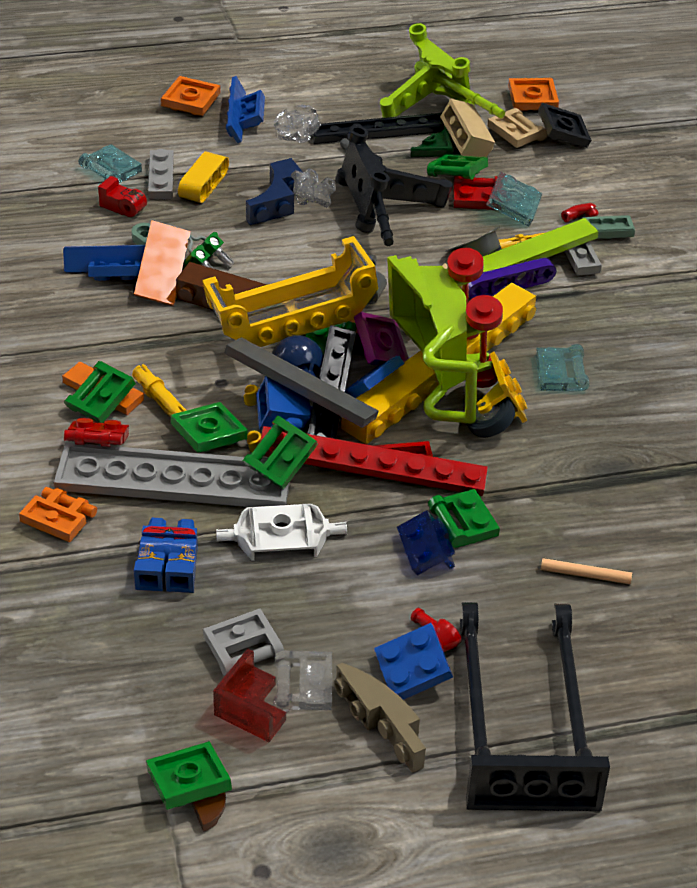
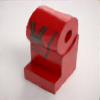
M113 176L108 177L98 186L99 206L128 217H134L147 205V198L142 191L119 185V179Z

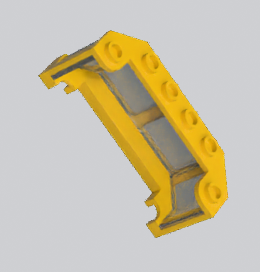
M352 236L342 239L344 252L340 256H337L336 253L331 254L333 266L238 294H234L231 284L226 285V289L220 288L216 277L202 281L207 303L216 313L222 325L224 335L235 340L242 337L259 347H264L280 342L289 336L303 335L330 327V325L333 326L353 320L354 316L362 312L378 290L375 265L356 238Z

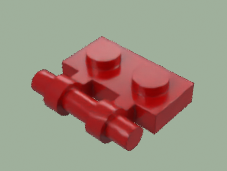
M79 418L71 423L68 430L64 431V441L75 442V445L99 443L101 447H110L112 444L122 445L129 436V425H123L117 420L96 423L90 418Z

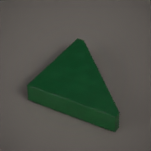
M445 125L442 131L437 134L433 133L424 139L421 145L411 147L410 157L453 155L451 137Z

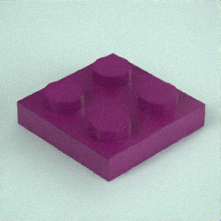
M364 312L354 316L357 333L360 336L364 356L368 364L380 366L395 356H400L403 362L409 359L399 326L394 319Z

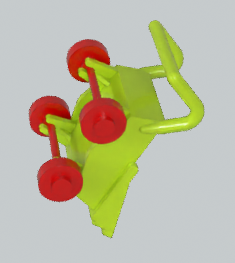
M471 248L457 249L449 255L447 269L443 266H419L417 259H412L411 256L397 259L396 255L387 257L390 316L422 351L424 363L435 371L439 385L425 399L423 405L424 412L429 418L436 421L474 423L476 420L477 387H491L498 381L490 354L487 353V331L498 327L503 319V306L495 297L480 295L468 302L469 283L480 278L483 273L484 260L482 255ZM480 334V353L467 354V340L474 339ZM465 381V412L438 410L434 407L448 389Z

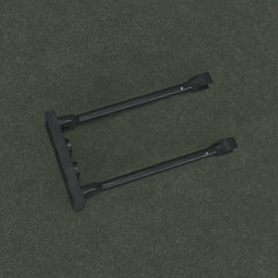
M462 602L463 619H460L461 636L465 637L475 755H471L466 794L467 810L602 811L610 763L608 756H593L591 750L587 747L571 642L572 609L570 604H554L556 620H552L553 636L558 637L575 756L491 755L490 749L487 746L477 642L479 624L478 603Z

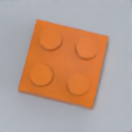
M179 76L162 96L161 106L203 116L221 93L220 85Z
M509 78L508 88L513 108H517L520 111L538 110L542 103L559 107L553 78Z

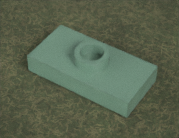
M629 215L583 217L598 230V238L611 239L634 237L635 228Z

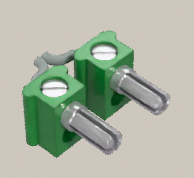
M213 232L207 238L191 235L187 239L189 241L188 252L190 254L184 260L182 269L189 262L213 268L207 261L213 255L217 256L228 268L234 264V261L221 248L224 242L218 237L217 232ZM204 240L201 245L192 251L193 241Z

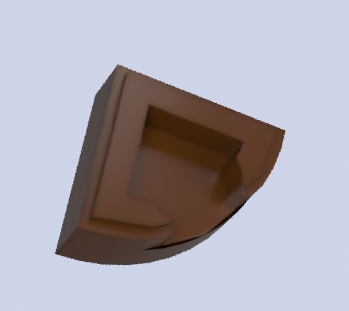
M225 792L214 797H207L192 802V807L203 832L214 827L226 807Z

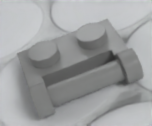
M261 609L203 629V637L218 661L224 677L235 674L237 669L270 657L276 659L284 656L283 645ZM264 641L267 644L266 646H263L261 648L252 650L250 652L244 653L233 658H230L229 654L237 652L239 650L248 648L250 646L259 644Z

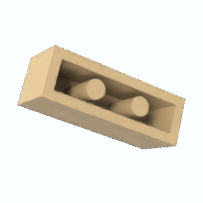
M450 98L441 115V119L460 154L463 156L487 157L492 151L495 141L473 104Z

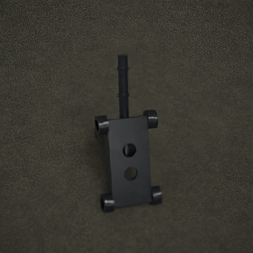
M352 126L347 136L349 144L342 168L338 169L335 181L342 186L349 187L360 212L355 223L356 228L366 233L374 230L376 224L375 206L381 238L385 246H391L394 243L393 232L390 229L389 216L386 213L383 199L428 203L438 207H445L453 184L446 179L436 180L386 168L383 165L382 158L373 153L366 144L368 131L360 126Z

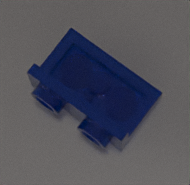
M426 510L397 526L411 569L417 576L441 562H444L449 569L455 567L452 558L455 555V551L449 540L444 537L447 530L439 517L434 519Z

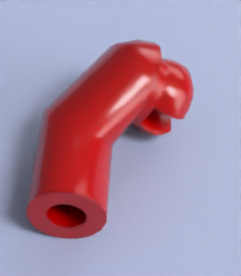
M585 203L574 205L562 211L561 217L563 221L569 222L584 214L586 217H597L599 212L595 204Z

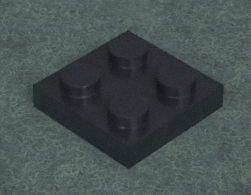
M545 103L540 105L538 112L547 135L551 139H560L569 142L573 146L579 145L588 148L592 140L580 114Z

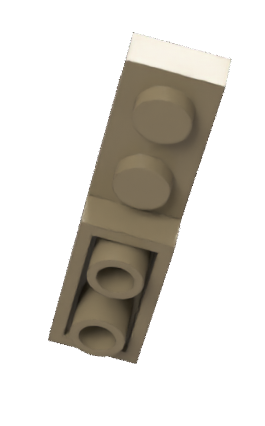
M345 663L338 664L334 687L337 694L341 698L344 697L349 703L353 717L357 721L360 720L367 731L378 726L381 736L384 739H389L394 746L398 760L401 763L405 762L412 773L423 769L426 747L418 738L420 718L398 694L373 676Z

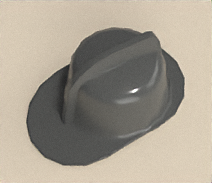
M500 226L476 240L453 247L445 252L460 248H471L478 251L483 257L499 251L502 248L496 231Z

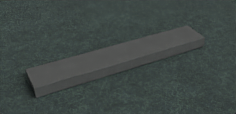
M242 337L226 345L224 352L226 355L361 428L377 418L379 410Z

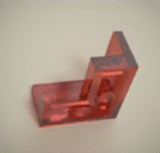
M247 649L213 690L214 715L270 742L285 723L286 712L263 701L276 685V677L254 666V651Z

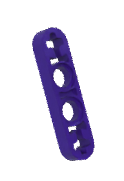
M547 258L482 273L480 278L469 283L468 296L470 299L480 295L494 296L510 283H514L523 289L551 281L557 271L552 262ZM526 272L522 279L516 280L521 273ZM504 278L500 284L494 286L498 279Z

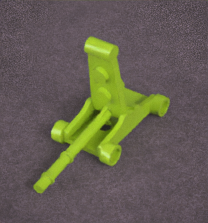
M417 23L410 26V39L418 48L420 61L416 62L414 66L415 75L389 97H384L380 100L382 118L397 117L432 92L436 95H445L455 100L473 104L474 107L477 104L491 115H495L500 119L505 116V110L498 107L497 104L491 103L481 97L480 94L470 90L468 76L470 62L467 58L458 57L453 59L426 38L427 30L424 24Z

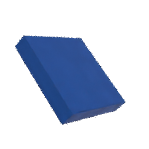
M400 356L393 357L345 389V393L354 398L360 396L404 364Z

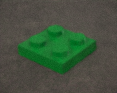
M221 402L171 415V425L197 453L247 439L248 430Z
M210 741L146 760L147 771L167 810L232 790L231 778Z

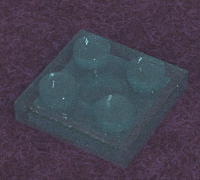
M500 172L486 205L529 227L534 219L543 193L537 191L532 186L516 180L511 175Z

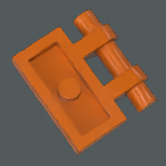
M45 487L42 491V497L35 495L19 513L20 522L71 542L86 525V515L93 518L97 513V507L89 504V501L84 498L78 497L76 499L67 495L66 491L62 489Z

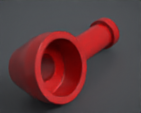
M416 608L412 612L411 621L414 623H418L421 626L432 623L444 652L457 647L462 642L457 629L447 620L439 619L436 621L421 608Z

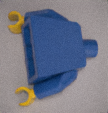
M265 376L260 388H257L254 384L246 386L243 396L244 402L247 406L257 405L259 430H263V426L272 427V421L276 416L282 417L301 431H303L307 422L310 421L313 406H310L309 399L267 376ZM255 430L247 434V443L251 453L260 443L262 434Z

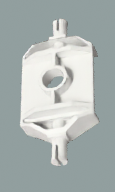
M313 504L247 507L242 511L237 524H234V529H216L217 542H238V546L251 561L255 560L254 552L314 549V557H317L329 535L347 534L346 522L329 523L328 519L324 518L319 507ZM283 522L287 523L288 526L278 527L275 524Z

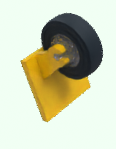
M495 352L490 353L498 383L486 395L476 400V420L472 424L466 423L470 431L480 438L492 437L503 432L517 416L522 423L527 421L524 410L528 409L523 396L519 394L522 392V389L517 379H512L509 375L511 371L505 359L499 360Z

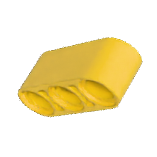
M205 151L182 177L178 186V196L199 203L205 202L227 174L229 158Z

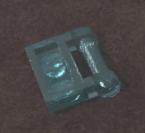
M112 144L90 155L84 153L78 160L80 166L85 169L89 168L104 178V181L108 177L113 176L118 178L119 183L142 172L141 163Z
M573 344L569 348L548 347L536 349V362L541 391H585L589 388V377L585 375L583 364L584 349L581 345ZM565 361H572L574 378H568Z

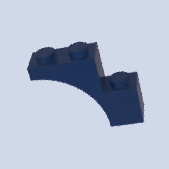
M292 158L270 163L271 186L261 195L246 200V221L250 226L294 214V195L303 193L304 173Z

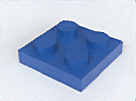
M432 623L374 648L387 686L403 700L454 678Z

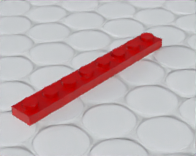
M263 426L260 442L271 427ZM281 433L264 457H270L287 433ZM307 434L315 439L318 445L304 464L457 492L475 489L479 496L484 494L488 466Z

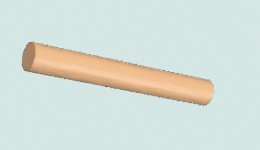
M542 558L541 570L631 584L632 572Z

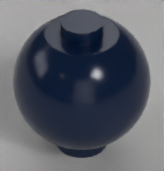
M293 335L282 339L274 347L272 354L319 378L323 353L315 341L305 336Z

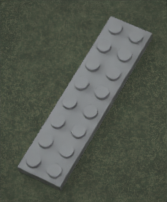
M65 442L54 480V489L59 488L67 492L263 507L287 505L290 482L284 490L245 465L242 461L245 457L116 446L101 447V445L92 444L75 445V443ZM261 459L260 462L264 464L267 459Z

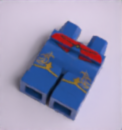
M152 517L148 526L143 525L138 559L135 561L134 566L135 590L163 591L164 578L166 577L167 592L194 593L198 538L197 528L194 527L192 519H181L178 521L177 527H167L166 520ZM143 575H157L158 579L154 582H147L142 577ZM173 577H188V581L181 584L176 583Z

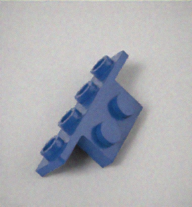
M234 76L229 87L230 99H228L229 111H227L228 122L226 130L230 137H234L235 141L240 143L242 142L244 129L256 127L263 122L265 96L262 90L246 95V91L237 76Z
M145 245L65 246L63 248L64 271L88 272V277H94L98 281L109 280L110 276H120L121 280H133L139 274Z

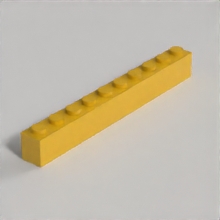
M510 283L493 296L503 306V319L498 327L487 331V351L495 345H499L505 337L516 332L522 324L534 317L536 312V295L514 283ZM480 334L474 339L467 340V354L480 353ZM422 351L417 352L405 361L402 366L356 398L379 410L374 421L361 428L342 417L341 429L367 445L374 438L380 437L391 425L398 423L409 411L415 410L439 385L435 371L424 363Z

